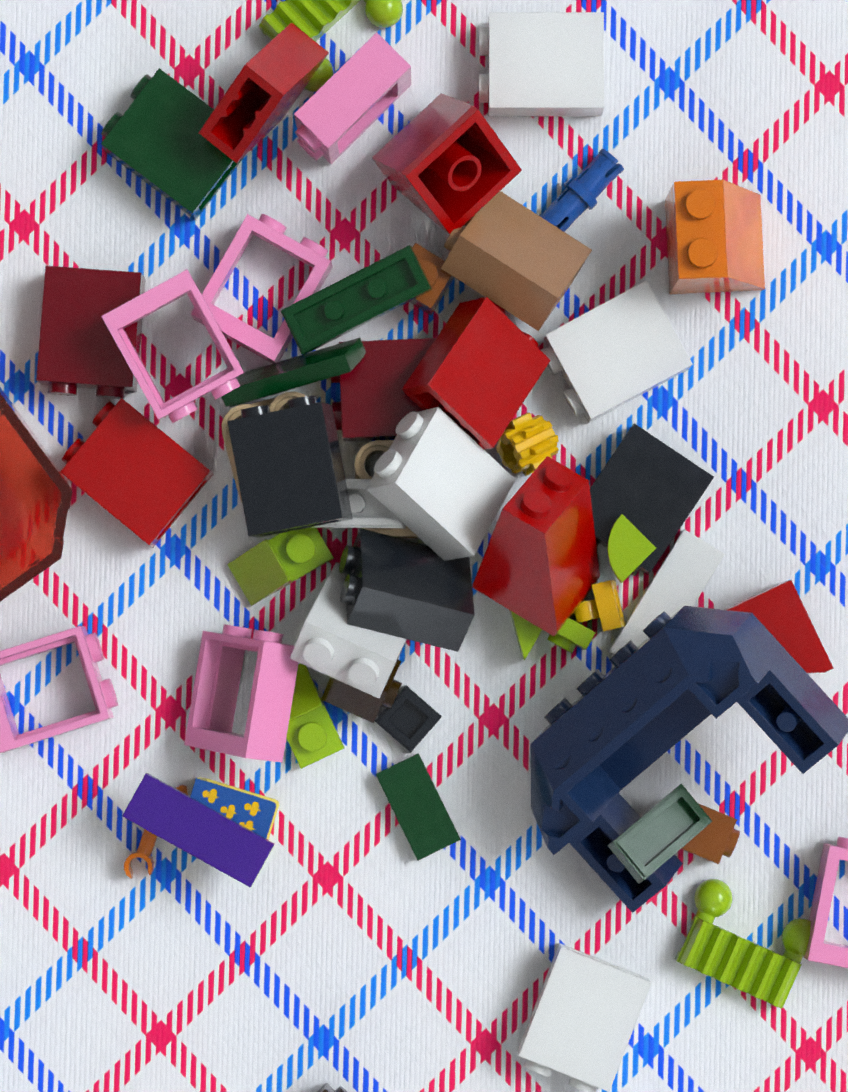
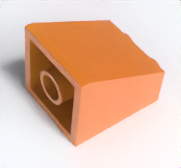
M726 180L674 182L665 199L669 294L765 290L761 195Z

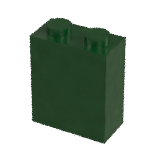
M159 68L153 77L146 74L137 83L130 95L134 101L123 115L119 112L115 113L107 122L101 133L105 137L101 145L107 154L196 220L243 158L238 163H235L199 134V131L214 109Z

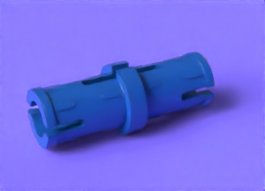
M601 149L599 154L575 179L570 177L564 183L566 189L539 216L565 232L587 208L592 210L597 205L596 198L624 171L623 166L619 163L616 164L618 160L605 149Z

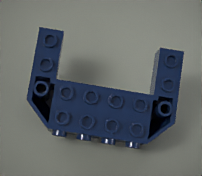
M683 606L670 617L663 611L643 629V632L648 636L645 641L637 647L630 640L609 659L615 666L606 675H603L597 669L576 688L581 696L571 704L564 698L544 716L550 724L530 744L531 809L547 848L555 855L570 843L632 913L663 889L683 863L674 854L648 878L638 884L607 846L640 818L639 814L619 792L711 714L717 719L737 702L802 774L835 749L848 733L847 716L753 613Z

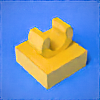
M615 580L592 584L595 599L580 603L574 611L577 622L581 623L600 618L603 632L625 627L626 623Z

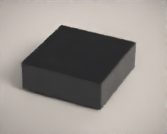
M406 685L396 696L391 709L386 708L375 722L411 753L442 716Z

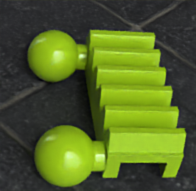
M361 0L281 1L271 14L263 17L259 28L265 36L267 35L273 40L290 23H293L316 42ZM363 0L366 3L365 13L368 20L377 27H391L402 16L403 5L401 0ZM325 58L304 88L305 90L317 92L333 76V67L327 58Z
M708 879L703 881L697 887L694 894V901L698 910L690 923L689 932L675 960L722 983L728 984L776 1007L783 1008L807 950L811 921L798 918L790 921L784 927L782 942L785 951L781 955L714 925L715 917L724 915L730 909L733 900L732 892L729 886L721 880Z

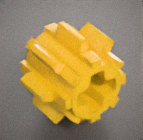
M529 412L511 420L496 446V451L502 459V464L510 468L512 473L516 474L522 471L527 476L533 473L547 456L552 458L551 456L557 454L559 451L557 448L559 439L558 435H555L550 421L544 420L541 415L532 418Z

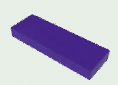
M149 773L144 775L122 817L250 888L275 843Z

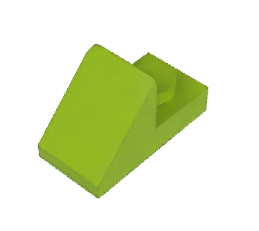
M306 528L280 533L269 540L265 539L227 565L250 605L253 606L331 561L334 557L317 528Z
M509 610L522 659L525 660L542 629ZM569 618L555 637L549 635L547 640L573 653L576 646L586 650L596 632Z
M300 663L297 669L286 738L302 769L345 747L323 700H321L319 691L307 666Z

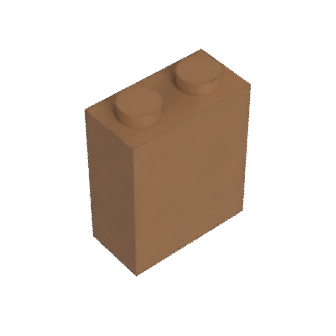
M500 191L461 228L454 229L443 246L450 253L441 269L539 331L573 283L592 249Z

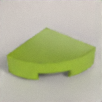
M623 514L619 516L612 526L607 547L611 569L622 583L656 549Z

